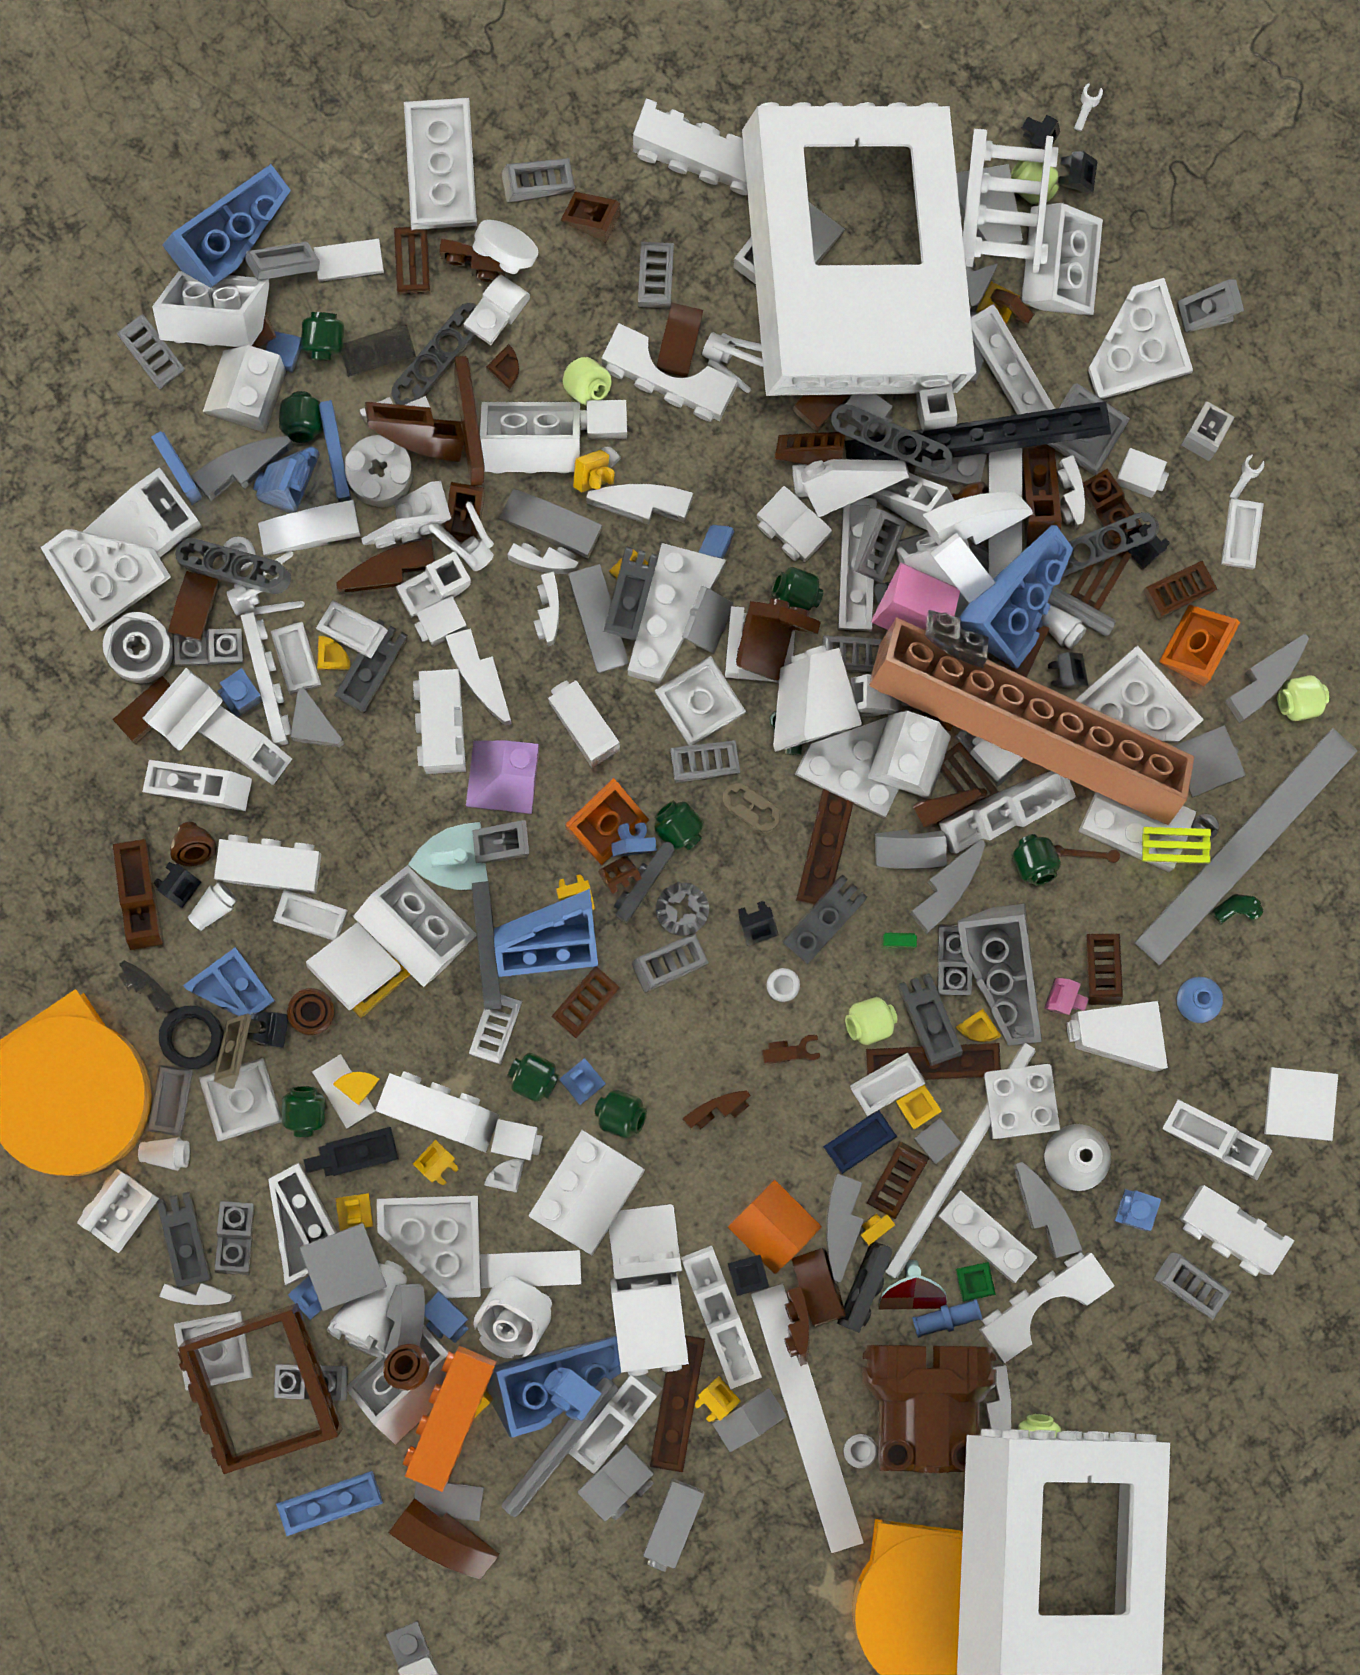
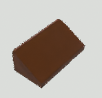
M163 676L113 718V721L134 744L153 729L143 717L171 686Z

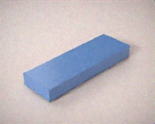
M332 400L320 402V413L338 502L349 501L352 499L345 474V462Z
M370 1471L279 1502L276 1505L286 1536L384 1502L374 1472Z

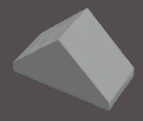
M1206 401L1181 446L1210 461L1235 417Z
M304 687L299 689L291 730L292 740L338 748L343 746L345 743Z
M524 820L472 830L476 863L527 859L529 855L527 827Z
M767 1388L732 1410L722 1420H717L712 1424L729 1452H732L757 1438L787 1416L770 1388Z

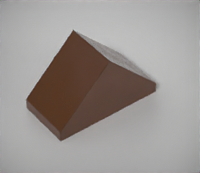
M574 192L561 221L607 243L621 215L620 202L614 199Z
M451 482L448 499L451 519L446 521L445 530L462 543L472 536L478 539V532L470 517L466 503L471 502L481 521L485 502L484 487Z

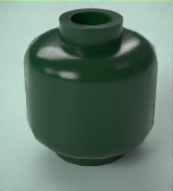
M311 312V317L305 318L302 322V350L312 353V360L331 361V355L341 353L343 349L344 323L337 319V314Z
M305 391L294 392L291 396L282 400L279 411V428L281 432L296 443L311 441L313 437L321 432L322 428L320 401Z
M790 567L785 572H779L772 588V596L789 602V609L790 607H798L810 611L812 607L817 608L820 605L824 591L819 588L818 576L795 567Z
M672 800L662 807L654 817L656 819L654 825L655 832L664 842L671 843L674 846V850L683 847L690 850L702 839L699 833L703 828V821L687 802L676 803Z
M1036 834L1020 839L1018 842L1019 846L1014 850L1012 859L1023 881L1033 883L1034 886H1040L1054 880L1058 875L1057 871L1060 869L1061 861L1052 841L1047 837H1037Z
M527 1053L522 1060L515 1058L507 1076L512 1078L511 1089L515 1093L534 1102H539L543 1097L549 1099L560 1075L555 1073L556 1066L554 1063L536 1054Z
M297 1086L291 1088L290 1093L283 1096V1126L293 1131V1135L296 1137H311L314 1135L315 1130H319L325 1125V1098L322 1094L317 1093V1088Z
M613 1090L605 1098L601 1097L595 1107V1116L598 1117L601 1130L622 1138H629L634 1133L638 1134L642 1130L647 1110L643 1108V1102L639 1097L619 1090Z

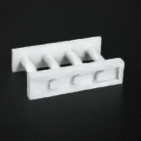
M974 129L963 227L965 266L973 267L974 257H981V254L1033 259L1032 273H1038L1040 263H1047L1048 244H1043L1042 241L1050 167L1057 166L1058 147H1052L1053 136L1046 137L1045 149L992 144L993 141L986 140L987 130ZM991 158L1043 163L1041 182L989 177V173H983L984 160L991 161ZM987 190L1040 195L1038 214L986 209V205H979L981 193H987ZM984 222L1036 227L1035 246L982 241V237H976L977 225H984Z

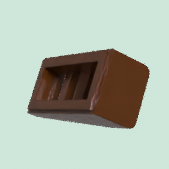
M840 432L779 435L775 459L806 465L820 460L826 462L830 459H842L846 435Z
M1202 560L1147 586L1143 591L1159 620L1218 589ZM1197 571L1206 586L1202 590H1200L1192 575ZM1185 577L1194 592L1191 595L1188 594L1181 581ZM1173 583L1176 584L1183 598L1179 601L1170 586ZM1163 588L1171 602L1168 606H1166L1159 592Z
M974 788L917 802L913 805V808L924 827H934L944 819L987 796L988 792L985 788Z
M1087 934L1088 1004L1119 1005L1123 999L1120 934ZM1113 946V951L1094 952V947ZM1095 960H1113V964L1095 965ZM1095 974H1113L1114 978H1096ZM1096 988H1114V990H1096Z
M595 966L551 1017L572 1036L577 1038L621 988ZM594 979L608 990L605 996L590 984ZM585 989L599 1000L596 1006L581 994ZM576 999L591 1011L587 1016L572 1004ZM567 1009L582 1021L578 1026L563 1014Z
M900 1142L871 1193L867 1204L896 1219L926 1166L929 1157L911 1146ZM902 1156L918 1165L915 1169L898 1160L899 1157ZM895 1167L911 1176L910 1180L908 1181L891 1172L892 1169ZM888 1179L904 1188L903 1193L886 1185V1180ZM880 1191L898 1200L896 1206L879 1197Z

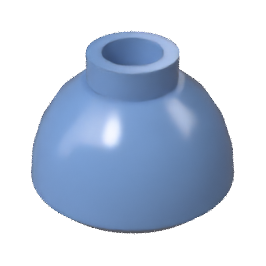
M1193 977L1185 981L1179 988L1177 1006L1186 1019L1195 1023H1205L1213 1020L1221 1011L1223 994L1220 987L1213 980L1206 977Z

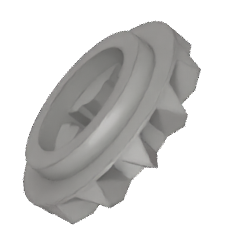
M677 882L663 890L657 899L656 915L658 921L664 929L672 934L680 936L693 934L703 927L708 918V900L704 892L692 883ZM687 895L689 896L687 899L689 901L688 907L692 911L697 912V914H684L678 923L676 922L678 918L677 910L668 904H680Z

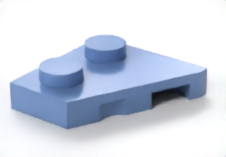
M236 947L183 985L186 990L237 1016L262 1012L276 1002Z

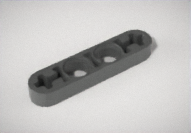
M462 304L397 379L391 392L395 404L405 405L426 396L455 362V357L460 356L477 335L467 328L463 329V333L467 335L464 339L457 330L451 327L455 324L459 329L464 323L462 315L464 313L470 315L476 308V304ZM451 335L458 340V346L454 351L445 352L440 348L439 343L444 336ZM425 360H431L437 365V371L431 377H424L418 371L420 363ZM414 374L415 378L420 383L425 384V386L421 388L417 384L412 390L414 398L412 400L405 398L402 401L400 400L401 393L399 389L403 387L407 390L414 383L413 379L409 378V376Z
M840 405L832 413L831 421L835 430L850 438L932 473H944L952 465L953 456L951 451L939 442L853 405ZM850 410L852 411L851 417L857 421L862 422V416L869 417V419L862 427L861 436L855 435V432L859 428L848 424L845 429L841 428L842 422L838 419V415L840 413L846 414ZM874 423H881L886 428V436L880 442L871 441L867 434L868 428ZM904 436H911L916 440L917 447L911 455H903L898 450V442ZM923 442L930 444L926 450L931 453H937L939 449L943 450V457L947 459L946 464H939L937 468H933V461L925 456L922 457L921 463L916 461L915 459L922 451Z
M1146 512L1136 513L1069 541L1073 550L1068 561L1073 567L1068 569L1067 563L1062 577L1151 541L1159 531V523L1156 517ZM1140 518L1144 522H1150L1151 527L1147 529L1148 535L1145 537L1143 533H1135L1130 536L1133 539V543L1129 544L1128 534L1122 525L1127 523V530L1139 526L1138 520ZM1111 530L1117 531L1121 536V544L1114 550L1107 548L1104 544V536ZM1079 543H1085L1091 549L1090 558L1085 562H1079L1074 557V548Z
M196 538L184 539L176 548L175 556L177 561L183 567L195 573L270 594L284 592L291 582L289 570L276 560ZM197 551L203 556V560L195 556L188 558V555ZM220 555H226L225 564L219 569H213L215 558ZM252 562V572L246 577H240L242 566ZM263 572L272 576H276L278 573L279 577L269 581L263 576Z
M489 881L472 883L484 1008L485 1010L502 1009L494 947V924Z

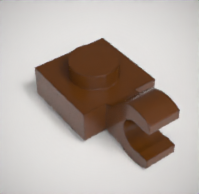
M807 1035L797 1046H788V1041L768 1043V1049L762 1050L763 1065L800 1059L812 1061L820 1058V1053L810 1054L806 1050V1044L810 1041H817L818 1036Z

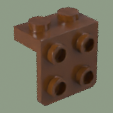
M770 598L769 603L750 601L740 646L737 651L736 665L739 668L770 680L778 681L780 678V668L784 667L792 631L818 634L821 621L809 617L810 611L798 607H790L789 609L790 603L783 600Z

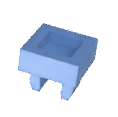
M628 823L619 825L618 834L621 841L611 843L613 857L644 855L657 851L655 837L644 838L647 833L645 823L635 824V836L630 834Z
M585 1058L559 1079L579 1105L583 1104L606 1085Z
M310 1275L288 1294L295 1304L298 1303L299 1308L310 1320L322 1310Z

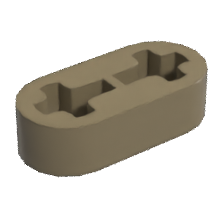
M733 783L725 789L723 805L730 813L760 832H770L777 827L780 813L772 802L742 783ZM739 790L743 791V799L751 804L750 807L746 808L739 803L736 807L730 804L732 798L729 796V793L733 792L736 794ZM755 807L761 812L770 809L772 811L770 817L774 820L773 823L765 822L763 826L758 823L759 816L752 812V809Z

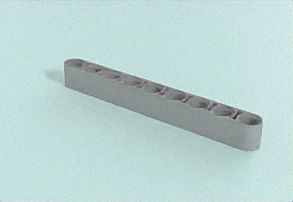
M1332 728L1215 854L1210 863L1203 867L1143 932L1135 944L1158 965L1162 964L1358 750Z

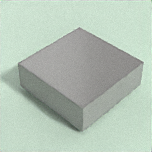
M941 1117L914 1138L934 1164H937L961 1144Z

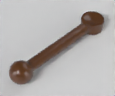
M1054 845L1059 857L1068 855L1107 859L1110 863H1116L1120 860V853L1117 850H1111L1107 853L1064 849L1061 845Z

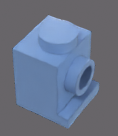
M242 668L220 682L223 688L218 690V693L233 715L238 718L262 702L261 695Z
M1125 1189L1115 1221L1143 1231H1151L1161 1199L1139 1191Z
M440 1291L425 1305L424 1317L426 1316L430 1320L426 1326L438 1338L441 1339L445 1335L456 1343L469 1329L464 1325L469 1318Z
M559 1367L558 1370L552 1371L544 1382V1389L553 1396L550 1401L561 1410L567 1412L565 1415L569 1418L579 1421L585 1418L601 1395L588 1382L567 1368Z

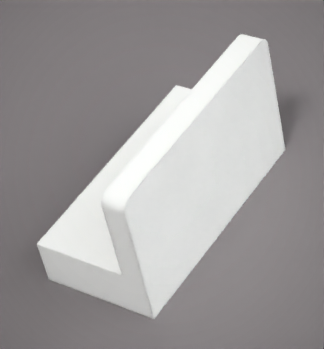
M185 668L143 719L164 735L175 748L182 750L219 707L222 699L206 682Z

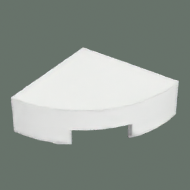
M512 1159L499 1164L489 1173L484 1185L517 1193L525 1160Z

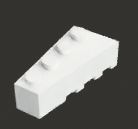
M646 98L633 133V152L638 154V158L649 163H656L657 160L669 164L668 168L677 173L686 174L689 171L700 175L699 179L706 183L717 185L718 182L729 185L730 190L735 193L748 195L742 138L733 134H727L726 138L720 136V131L714 128V126L704 122L692 125L688 119L684 118L683 113L673 109L670 112H661L655 109L657 102Z
M662 543L638 636L630 659L628 676L657 684L661 683L684 641L682 635L690 617V610L695 604L701 586L707 587L710 590L713 589L725 568L726 560Z

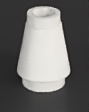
M1052 605L1048 614L1041 617L1043 625L1050 628L1048 632L1061 647L1067 646L1069 649H1072L1087 630L1082 625V620Z
M218 882L215 886L210 885L192 910V913L188 916V919L197 929L202 931L205 927L233 910V904L237 901V898L221 882Z
M180 1137L141 1142L138 1149V1158L140 1162L178 1171L180 1167L186 1168L189 1164L190 1145L188 1141H182Z

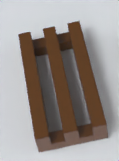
M411 227L394 228L397 294L430 293L428 230H412ZM415 234H421L423 284H417ZM402 235H408L410 285H404Z
M1104 539V544L1107 548L1112 550L1118 548V546L1112 545L1108 540ZM1126 551L1106 559L1087 593L1083 596L1079 591L1095 564L1086 567L1070 595L1099 611L1132 554ZM1117 556L1121 561L1095 603L1090 599Z
M961 742L946 752L940 772L956 793L965 790L944 764L946 760L950 762L970 789L978 788L954 757V754L957 752L989 791L990 794L983 799L999 792Z
M623 856L598 871L612 894L618 892L616 885L619 883L624 888L629 886L628 878L633 877L636 882L642 879L638 869L628 856ZM625 865L627 870L622 872L619 867ZM613 871L615 877L611 878L608 873Z

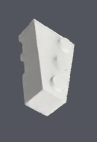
M459 669L419 671V680L413 681L414 700H420L421 713H415L416 733H422V746H417L418 766H423L426 774L466 772Z
M404 1071L401 1077L389 1073L375 1111L486 1153L497 1120L499 1119V1114L478 1106L480 1099L461 1093L460 1098L449 1095L451 1089L432 1082L429 1088L420 1084L422 1078Z
M299 1163L268 1179L285 1285H289L309 1274L299 1247L337 1233L302 1164Z
M1205 1185L1198 1188L1178 1219L1185 1223L1184 1231L1199 1240L1202 1235L1214 1242L1211 1246L1213 1250L1226 1258L1230 1254L1234 1255L1242 1261L1239 1266L1255 1277L1259 1272L1263 1275H1273L1294 1243V1240L1286 1235L1283 1237L1267 1227V1223L1259 1218L1257 1220L1241 1210L1239 1206Z

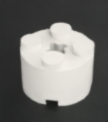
M374 435L357 442L346 456V478L351 491L360 501L384 508L394 505L397 500L407 495L413 480V468L405 448L381 435ZM376 466L385 468V475L383 477L373 474Z
M131 612L123 615L108 627L103 639V652L107 662L120 677L132 683L141 684L158 680L169 669L173 660L174 648L170 634L160 621L147 613ZM139 641H142L146 649L140 651L139 655H136L131 648L132 646H138Z
M506 1277L504 1281L496 1284L491 1289L474 1317V1328H478L481 1335L480 1342L490 1352L503 1358H513L514 1355L522 1354V1357L529 1355L550 1323L551 1299L532 1285L520 1281L517 1277Z

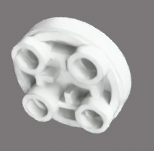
M482 221L474 235L475 242L472 246L474 251L482 256H490L500 262V267L511 274H517L519 269L531 267L539 253L535 243L525 233L501 221Z

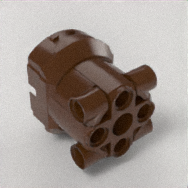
M867 1345V1350L863 1353V1359H867V1367L862 1369V1382L875 1399L879 1400V1445L877 1448L879 1470L913 1471L919 1473L965 1472L967 1435H979V1402H982L997 1384V1369H992V1361H997V1355L992 1351V1347L933 1346V1368H926V1346Z

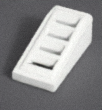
M501 995V1004L512 1008L511 1014L509 1015L494 1009L485 1010L484 1008L469 1051V1055L499 1065L502 1064L522 1001ZM489 1016L508 1021L507 1026L504 1027L488 1022ZM485 1028L503 1033L502 1040L484 1034ZM481 1040L499 1046L498 1052L480 1047Z

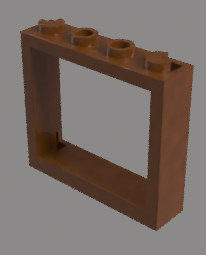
M298 1303L185 1340L178 1347L179 1352L177 1353L181 1361L179 1366L183 1372L187 1371L191 1382L188 1384L190 1397L194 1403L199 1405L202 1413L200 1415L201 1428L205 1435H210L213 1447H211L212 1458L216 1459L218 1466H221L223 1474L337 1438L343 1430ZM282 1321L319 1427L236 1454L198 1349Z

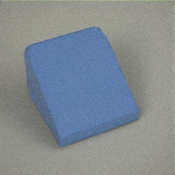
M274 331L276 338L268 342L266 351L280 355L286 371L293 373L302 349L301 337Z
M711 525L699 553L724 559L734 536L733 528Z

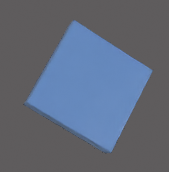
M160 431L151 436L191 505L200 501L202 496L165 433Z

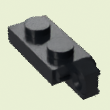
M387 1127L325 1143V1146L318 1147L319 1156L303 1159L306 1173L324 1169L325 1177L392 1162L399 1160L392 1129Z

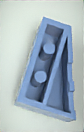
M590 889L494 928V947L498 977L598 966Z

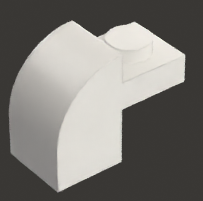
M499 275L482 294L483 298L464 323L465 328L490 345H492L507 323L511 325L530 300L528 292L504 275Z
M952 386L919 390V393H915L918 405V418L923 431L956 426L957 411Z
M456 551L427 565L425 572L396 586V591L412 618L417 615V612L450 596L456 597L470 586L471 579Z
M866 674L851 678V689L860 717H874L901 712L900 700L883 694L869 686L871 675Z

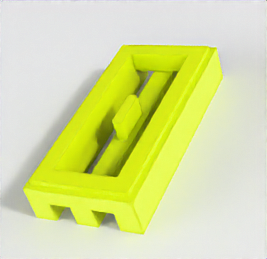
M1143 827L1142 861L1210 863L1211 829ZM1150 835L1202 837V842L1149 840ZM1149 848L1202 849V855L1149 854Z

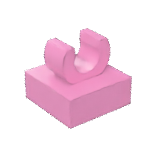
M1055 977L1044 1009L1054 1013L1070 1015L1072 1009L1085 1011L1089 998L1077 994L1080 983L1070 979Z

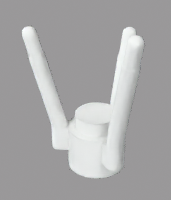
M712 332L702 352V356L709 358L708 366L737 379V386L746 393H749L751 388L721 363L723 361L728 364L732 355L763 367V359L735 348V346L762 352L761 344L734 338L725 333L719 335Z
M467 502L466 507L481 539H476L472 536L461 544L441 525H439L440 530L433 524H430L428 528L453 551H456L473 571H478L492 560L494 554L489 548L494 545V542L486 534L473 504Z
M288 551L277 558L276 561L283 564L293 556V552ZM238 584L234 585V589L227 591L229 602L236 616L252 612L257 615L302 608L305 605L303 601L255 607L256 604L260 603L258 593L262 591Z

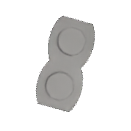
M626 1443L577 1493L605 1522L610 1517L616 1521L630 1507L626 1501L634 1493L641 1497L654 1484L650 1479L654 1472Z

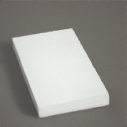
M469 98L404 102L412 230L477 226Z

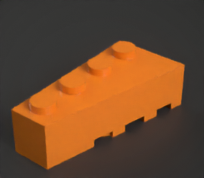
M462 1346L458 1347L455 1354L448 1353L441 1371L447 1373L442 1385L435 1384L428 1401L434 1404L429 1416L423 1414L416 1430V1434L421 1435L416 1448L413 1446L409 1447L402 1465L408 1467L405 1477L443 1492L451 1477L452 1468L460 1455L464 1445L463 1441L473 1423L477 1407L480 1405L497 1361Z

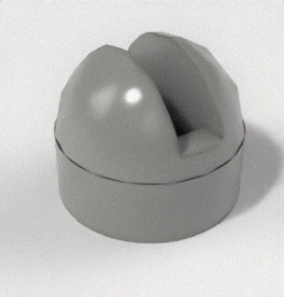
M1201 814L1193 820L1191 828L1206 829L1199 823L1201 819L1214 829L1210 836L1211 840L1219 831L1218 820L1211 814Z

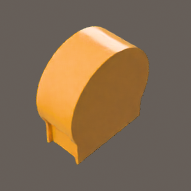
M77 989L73 990L0 1039V1143L12 1157L39 1172L76 1177L91 1175L108 1169L133 1150L141 1139L150 1118L152 1107L150 1076L138 1051L125 1037L105 1025L85 993L80 995Z
M880 1519L874 1520L870 1560L863 1568L854 1589L852 1621L862 1651L880 1675H957L962 1530Z

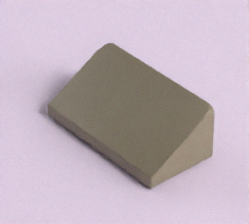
M248 1013L226 1021L214 1081L229 1089L235 1087L239 1076L251 1015Z

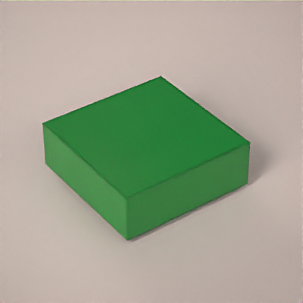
M885 932L882 935L881 948L915 949L917 947V935L915 933Z
M989 1262L955 1269L962 1302L996 1295Z

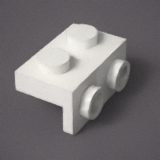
M116 1169L104 1181L102 1189L94 1200L84 1208L77 1224L91 1232L112 1250L119 1253L159 1198L135 1179Z

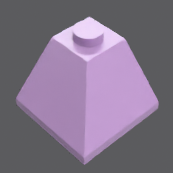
M507 740L473 741L466 807L532 814L539 744Z

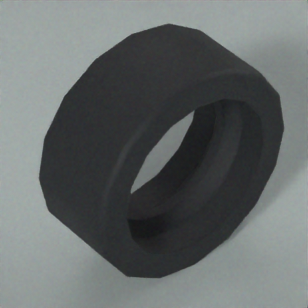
M182 1006L173 1010L164 1018L159 1029V1045L163 1055L171 1063L184 1069H200L210 1065L219 1056L224 1031L220 1021L210 1011L199 1006ZM186 1018L202 1020L211 1032V1042L208 1049L196 1057H186L179 1054L172 1043L174 1027Z

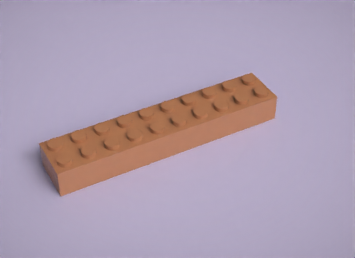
M896 617L882 639L869 683L870 687L879 692L896 698L913 708L937 717L943 722L952 724L973 736L980 737L999 746L1001 749L1010 751L1029 760L1031 763L1038 764L1164 824L1169 825L1187 801L1195 756Z

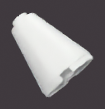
M1072 1124L1061 1128L1052 1135L1046 1145L1044 1160L1046 1169L1053 1181L1063 1188L1083 1191L1095 1187L1105 1178L1111 1164V1151L1108 1142L1099 1131L1088 1125ZM1081 1150H1084L1087 1154L1086 1162L1080 1159Z
M388 1260L385 1264L379 1263L387 1287L346 1302L327 1327V1331L338 1340L341 1335H344L345 1339L349 1341L348 1346L377 1358H381L383 1355L385 1359L388 1355L384 1352L389 1340V1334L395 1323L386 1316L390 1298L396 1285H406L407 1277L403 1274L404 1268Z

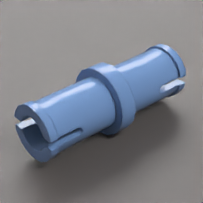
M977 1299L949 1308L947 1305H943L941 1310L912 1317L918 1338L946 1329L948 1332L954 1331L956 1326L976 1320H983Z

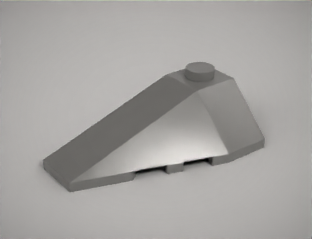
M1025 904L992 907L958 920L962 955L966 963L969 964L1008 1046L1042 1042Z

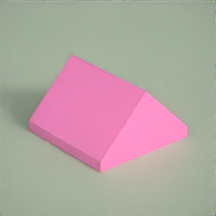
M900 562L871 622L889 630L896 617L942 638L952 628L960 591L953 585Z

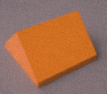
M1189 605L1159 663L1204 687L1211 680L1240 621Z
M613 778L565 826L566 830L600 865H603L613 855L611 843L621 841L618 834L619 825L628 823L629 832L631 835H634L636 833L635 824H646L649 819Z
M775 1179L728 1226L755 1255H761L762 1262L774 1274L786 1265L822 1227Z

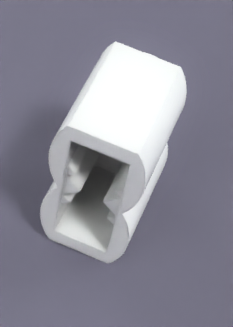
M785 486L757 514V519L760 521L757 525L758 528L770 539L774 536L784 543L782 550L794 561L800 558L803 562H806L832 535V529Z

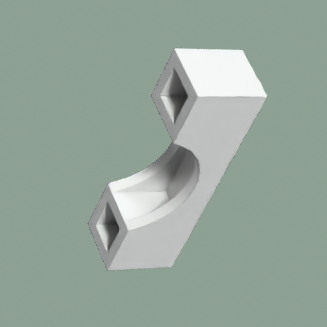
M618 323L601 358L602 365L606 367L610 375L618 379L626 376L635 381L634 385L647 393H652L655 390L665 395L664 400L680 408L684 404L694 409L693 413L696 416L709 422L712 419L720 422L737 387V379L709 366L700 373L687 378H675L664 374L653 364L650 358L648 337Z
M1079 1251L1064 1262L1067 1268L1056 1275L1052 1270L1037 1281L1040 1287L1029 1294L1025 1289L1009 1301L1012 1306L1003 1313L996 1309L983 1318L982 1321L985 1325L979 1330L1002 1363H1006L1032 1345L1030 1335L1031 1320L1036 1310L1044 1302L1055 1297L1065 1296L1075 1299L1083 1305H1089L1115 1286L1092 1253L1083 1255Z

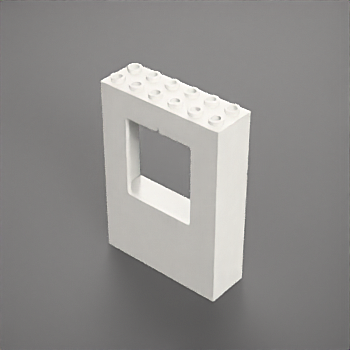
M768 102L757 106L742 129L766 396L919 393V390L952 386L953 393H957L976 374L950 106H938L937 103L907 106V104L901 102L892 103L888 106H875L874 103L870 102L860 103L856 106H843L842 103L838 102L828 103L824 106H811L807 102L796 103L792 106H779L778 103ZM855 140H858V146L909 147L911 150L922 263L920 265H816L813 255L804 147H854Z
M981 1429V1435H967L957 1675H1162L1170 1443L1156 1441L1157 1435L1136 1434L1135 1439V1433L1131 1432L1110 1433V1438H1108L1109 1432L1088 1431V1433H1083L1082 1437L1081 1431L1057 1432L1056 1435V1431L1035 1430L1030 1431L1029 1434V1430L1008 1429V1431H1002L1000 1429ZM1046 1482L1120 1483L1115 1615L1039 1614L1043 1486Z

